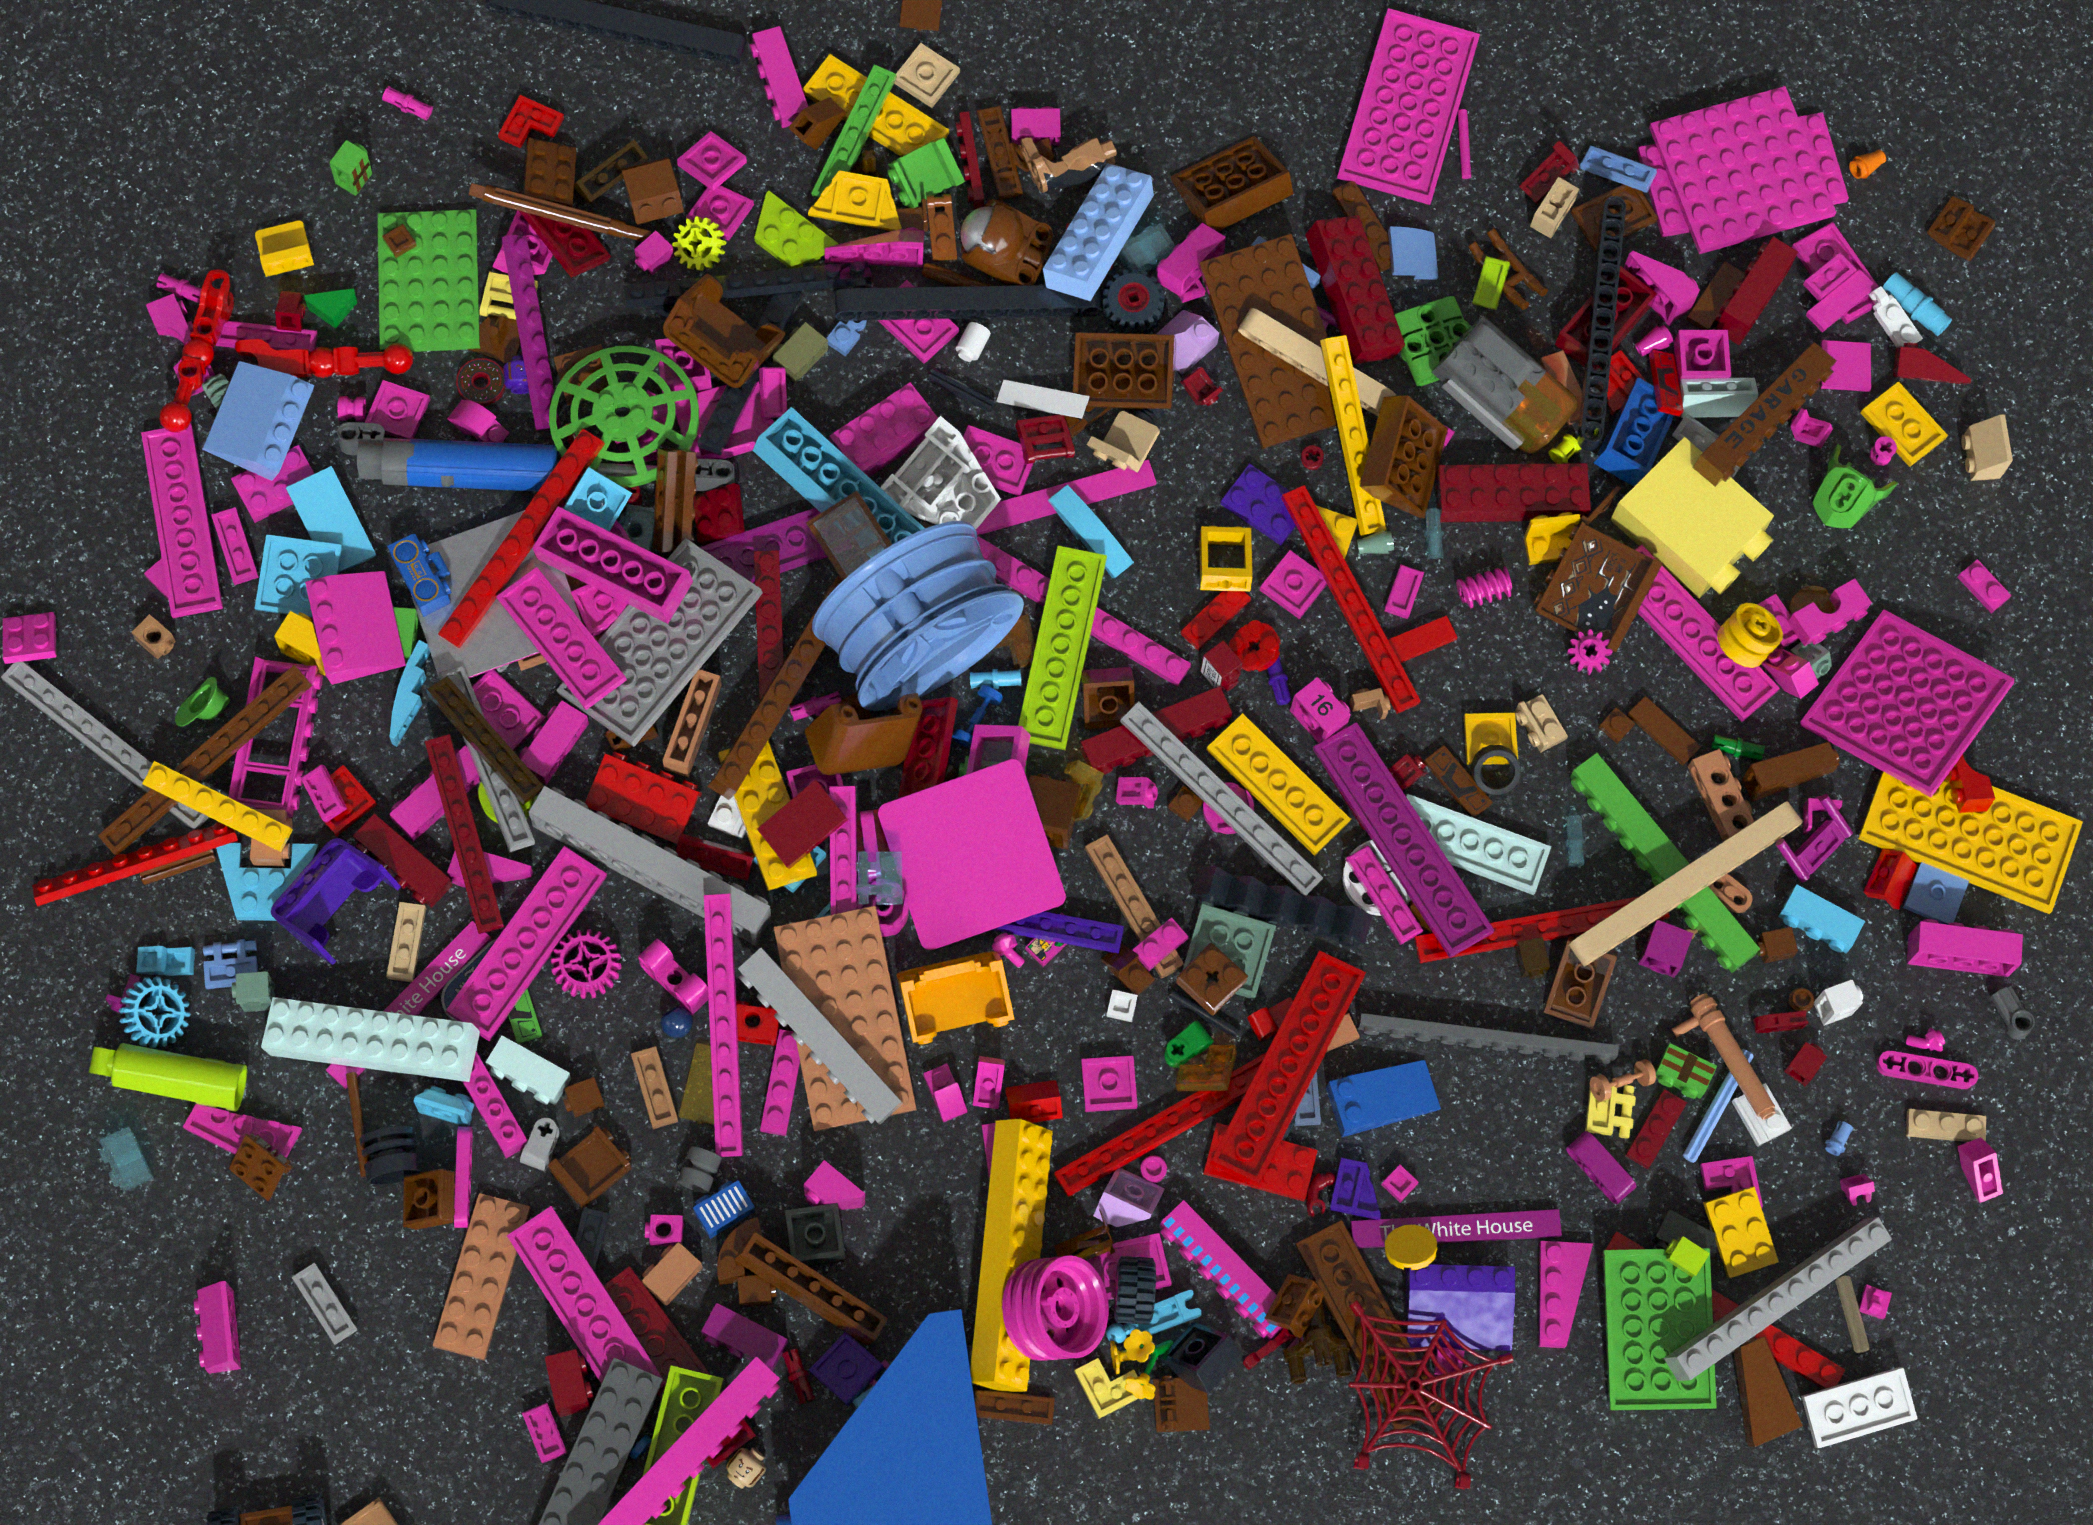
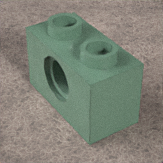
M268 971L236 974V982H232V996L236 998V1003L240 1004L244 1012L270 1010L272 998L275 997V984Z

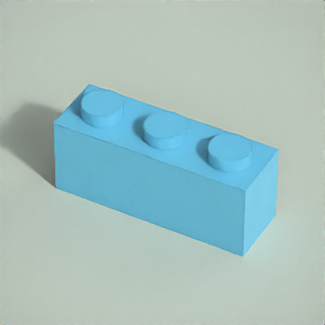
M1797 884L1791 891L1778 916L1783 919L1786 925L1804 930L1810 938L1814 940L1820 939L1828 943L1832 950L1840 953H1847L1865 923L1859 917Z

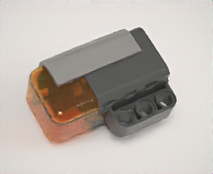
M1484 315L1465 331L1431 372L1444 383L1442 388L1512 450L1518 448L1526 454L1535 453L1548 444L1575 413L1578 406L1577 398L1571 391Z

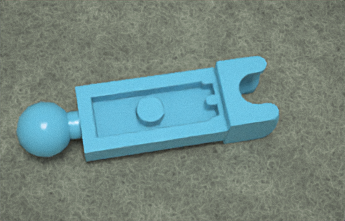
M1187 1290L1174 1297L1155 1303L1153 1319L1149 1325L1113 1323L1107 1328L1106 1336L1109 1341L1119 1344L1134 1329L1141 1330L1142 1332L1148 1331L1152 1335L1200 1317L1201 1310L1199 1308L1191 1310L1186 1308L1185 1302L1191 1300L1193 1296V1290Z

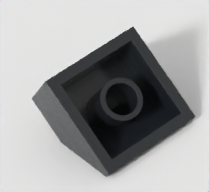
M1193 1322L1160 1359L1190 1387L1209 1394L1242 1357L1229 1334Z

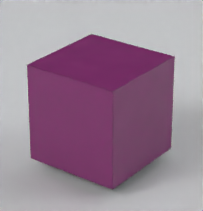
M1656 920L1650 929L1638 964L1650 968L1657 973L1675 978L1682 968L1693 933Z

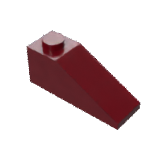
M1904 343L1903 347L1896 348L1893 377L1963 385L1971 384V378L1928 350L1918 348L1919 344Z

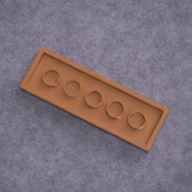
M479 1193L433 1347L485 1361L517 1256V1251L507 1235L527 1222L531 1209L530 1206Z

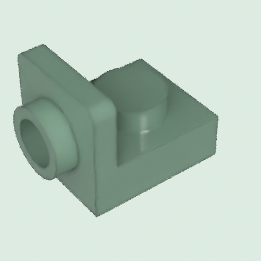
M1800 642L1790 650L1792 654L1810 662L1817 679L1825 675L1832 667L1830 651L1819 643L1816 645L1810 643L1804 647L1802 642Z

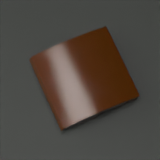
M1952 196L1927 231V234L1951 252L1971 261L1995 227V220L1975 212L1974 205Z

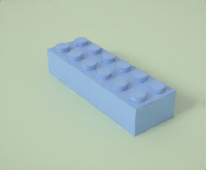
M1109 163L1106 164L1043 268L1046 288L1091 301L1154 196L1150 175Z

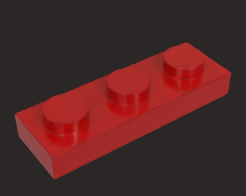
M1222 591L1181 631V635L1199 651L1250 602L1251 597L1244 591Z

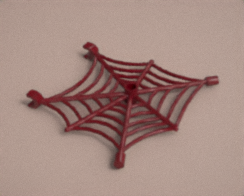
M1355 1300L1349 1307L1356 1317H1360L1362 1355L1354 1382H1349L1348 1386L1355 1388L1361 1399L1366 1418V1432L1361 1452H1357L1355 1455L1353 1468L1360 1470L1368 1469L1370 1459L1368 1453L1392 1447L1416 1448L1443 1459L1458 1471L1454 1488L1470 1489L1471 1474L1466 1473L1469 1450L1481 1432L1486 1428L1489 1430L1492 1428V1425L1487 1422L1482 1408V1389L1486 1377L1494 1365L1499 1364L1503 1366L1513 1363L1512 1354L1509 1352L1497 1356V1359H1492L1477 1353L1455 1336L1446 1324V1319L1437 1321H1402L1364 1314L1365 1310L1358 1300ZM1369 1320L1398 1325L1439 1326L1436 1332L1404 1333L1374 1328ZM1366 1326L1373 1335L1374 1361L1368 1382H1359L1366 1357ZM1443 1329L1463 1349L1486 1362L1474 1365L1463 1358L1449 1344L1442 1333ZM1378 1333L1398 1337L1433 1338L1429 1346L1402 1348L1387 1346ZM1439 1337L1446 1347L1469 1367L1462 1369L1458 1367L1438 1342ZM1379 1344L1386 1354L1385 1364L1379 1382H1372L1377 1369ZM1435 1345L1455 1371L1447 1372L1438 1363L1432 1352ZM1391 1351L1426 1352L1420 1360L1407 1361L1396 1359ZM1429 1357H1431L1435 1366L1442 1372L1441 1375L1433 1376L1428 1371L1426 1363ZM1390 1359L1396 1368L1393 1382H1384ZM1400 1364H1419L1414 1376L1410 1378ZM1487 1368L1478 1389V1409L1482 1418L1480 1419L1473 1415L1469 1404L1468 1390L1471 1379L1476 1371ZM1422 1371L1429 1377L1423 1380L1419 1379ZM1471 1372L1464 1389V1400L1467 1411L1459 1408L1457 1389L1462 1374ZM1399 1373L1404 1379L1402 1383H1397ZM1457 1376L1453 1388L1454 1404L1446 1401L1444 1389L1446 1380ZM1442 1380L1440 1398L1436 1393V1385L1438 1381ZM1410 1382L1414 1384L1413 1390L1410 1388ZM1432 1383V1393L1422 1388V1386ZM1360 1388H1369L1378 1414L1377 1431L1369 1443L1370 1417ZM1374 1388H1381L1386 1400L1387 1417L1383 1423L1379 1399ZM1386 1388H1392L1395 1405L1392 1410ZM1396 1388L1402 1389L1404 1392L1399 1400ZM1409 1394H1413L1419 1405L1402 1404ZM1420 1394L1430 1398V1400L1425 1404ZM1437 1402L1443 1406L1439 1409L1435 1418H1433L1428 1407L1432 1403ZM1449 1408L1455 1413L1448 1420L1443 1432H1441L1437 1421L1444 1410ZM1418 1409L1423 1410L1428 1420L1420 1416L1405 1414L1395 1416L1398 1410ZM1460 1414L1468 1418V1420L1459 1430L1452 1447H1450L1445 1436L1452 1422ZM1408 1419L1421 1421L1432 1427L1437 1437L1411 1428L1383 1431L1390 1422ZM1473 1421L1481 1425V1427L1470 1439L1465 1449L1461 1467L1454 1452L1461 1435ZM1413 1433L1428 1437L1442 1444L1450 1459L1431 1448L1414 1443L1397 1442L1374 1446L1379 1438L1391 1434Z

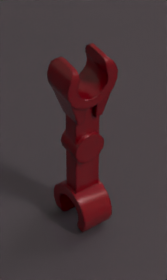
M1283 1328L1276 1338L1268 1341L1257 1352L1247 1356L1243 1361V1365L1246 1369L1250 1370L1262 1358L1274 1352L1281 1344L1293 1341L1297 1337L1291 1335L1288 1329Z

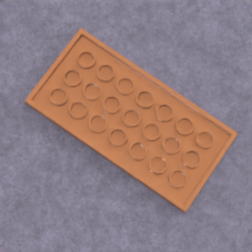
M876 906L774 927L782 971L902 1101L903 1104L890 1116L917 1110ZM797 1042L814 1131L868 1121L861 1113L865 1108L858 1101L853 1104L844 1094L847 1090L841 1082L836 1085L826 1074L829 1069L823 1062L818 1065L810 1057L809 1053L812 1050L806 1043L801 1046Z

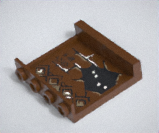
M1582 522L1580 527L1575 525L1568 537L1572 540L1569 548L1563 547L1557 558V561L1561 562L1558 569L1550 571L1545 581L1549 586L1545 593L1539 592L1533 605L1537 606L1536 613L1576 634L1582 632L1586 637L1589 629H1592L1593 636L1596 637L1598 633L1602 632L1601 641L1610 640L1609 645L1605 648L1611 649L1616 654L1663 562L1655 558L1653 560Z

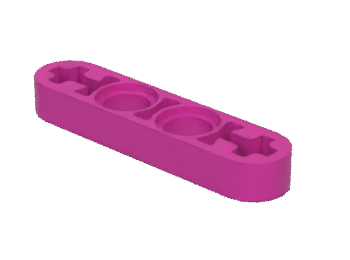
M1896 1051L1882 1053L1876 1062L1878 1071L1882 1075L1959 1089L1971 1088L1978 1080L1976 1068L1966 1063ZM1891 1058V1063L1900 1064L1903 1059L1902 1072L1899 1071L1901 1066L1897 1065L1887 1069V1064L1883 1063V1061ZM1915 1061L1919 1063L1921 1072L1919 1074H1912L1908 1069L1909 1062ZM1935 1066L1945 1068L1947 1073L1945 1078L1940 1079L1934 1075L1933 1069ZM1964 1071H1967V1076L1971 1077L1967 1082H1964V1078L1961 1076H1955L1953 1081L1950 1080L1952 1074L1960 1075Z
M458 1127L455 1228H469L473 1145L472 1127Z

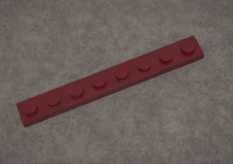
M450 734L425 741L478 933L481 934L502 928L504 925Z

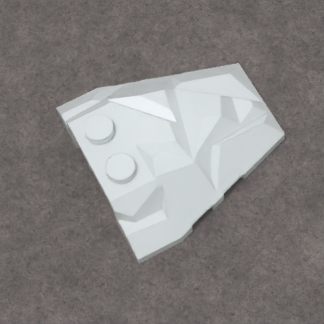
M940 416L926 432V438L898 472L895 475L891 474L880 488L912 516L935 525L950 521H965L973 525L976 530L1000 502L1001 498L977 462L961 433Z

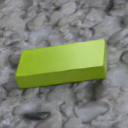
M1486 256L1472 302L1474 305L1497 310L1510 262Z

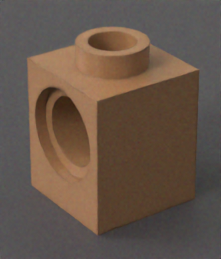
M150 614L132 631L135 640L156 659H159L162 655H167L176 642L172 633ZM161 635L159 641L150 642L152 636Z

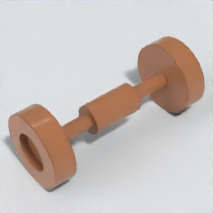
M1647 1059L1638 1061L1634 1066L1635 1074L1627 1073L1615 1077L1612 1082H1609L1604 1075L1594 1076L1590 1080L1591 1092L1597 1101L1602 1102L1611 1097V1087L1618 1088L1633 1083V1079L1637 1078L1642 1086L1651 1085L1656 1080L1653 1065Z

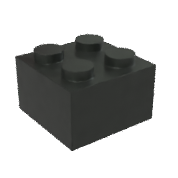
M838 1203L785 1210L791 1256L807 1266L845 1261Z

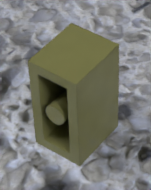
M806 322L801 327H796L791 332L790 339L784 345L780 344L773 352V366L775 368H785L786 377L795 384L828 351V340Z

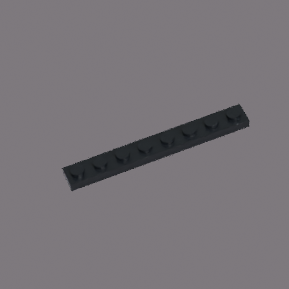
M796 291L773 294L755 330L758 331L763 324L772 323L784 331L801 299V293ZM774 350L741 387L726 386L698 441V447L721 456L760 380L759 368H766Z

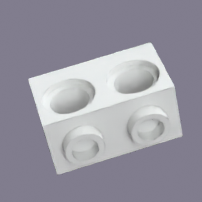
M1853 980L1825 989L1814 1001V1006L1823 1026L1851 1016L1862 1005L1863 994L1859 986H1855Z

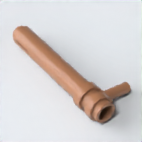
M1706 993L1699 995L1690 1002L1691 1012L1694 1016L1672 1028L1673 1033L1677 1038L1700 1025L1703 1032H1707L1757 1117H1761L1762 1120L1772 1117L1776 1113L1774 1110L1775 1105L1725 1024L1724 1015L1721 1010L1716 1009L1717 1004L1712 997H1709Z

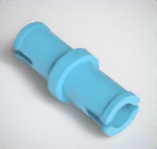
M992 669L993 672H970L971 689L980 688L981 685L993 687L994 689H999V686H1021L1020 669L1013 671Z

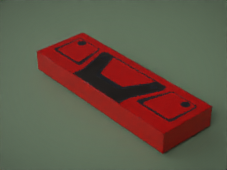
M1653 349L1649 354L1657 409L1659 412L1680 417L1684 409L1675 355Z

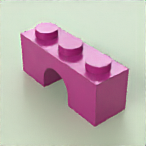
M1856 579L1835 589L1829 599L1835 607V613H1823L1814 602L1793 613L1788 623L1804 647L1810 643L1814 645L1820 643L1827 637L1825 634L1832 630L1834 633H1837L1847 626L1846 622L1852 619L1858 621L1868 614L1867 609L1872 602Z

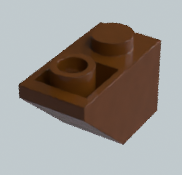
M828 97L803 109L788 128L804 143L817 150L847 112L832 98Z

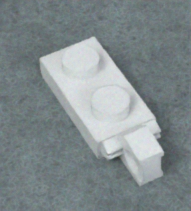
M1881 286L1869 294L1875 303L1873 306L1875 312L1873 314L1896 348L1903 347L1904 343H1917L1923 339L1900 304L1891 294L1888 296Z

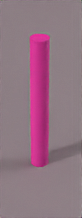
M1466 109L1458 110L1461 175L1463 179L1471 178L1468 115Z

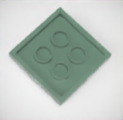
M1202 904L1183 970L1209 943H1213L1248 975L1246 983L1235 994L1255 1000L1276 925ZM1209 974L1207 975L1208 983L1212 981L1217 983V976H1210Z

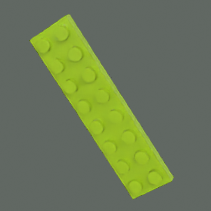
M1062 546L1057 547L1018 725L1022 726L1031 735L1029 743L1066 750L1107 555Z

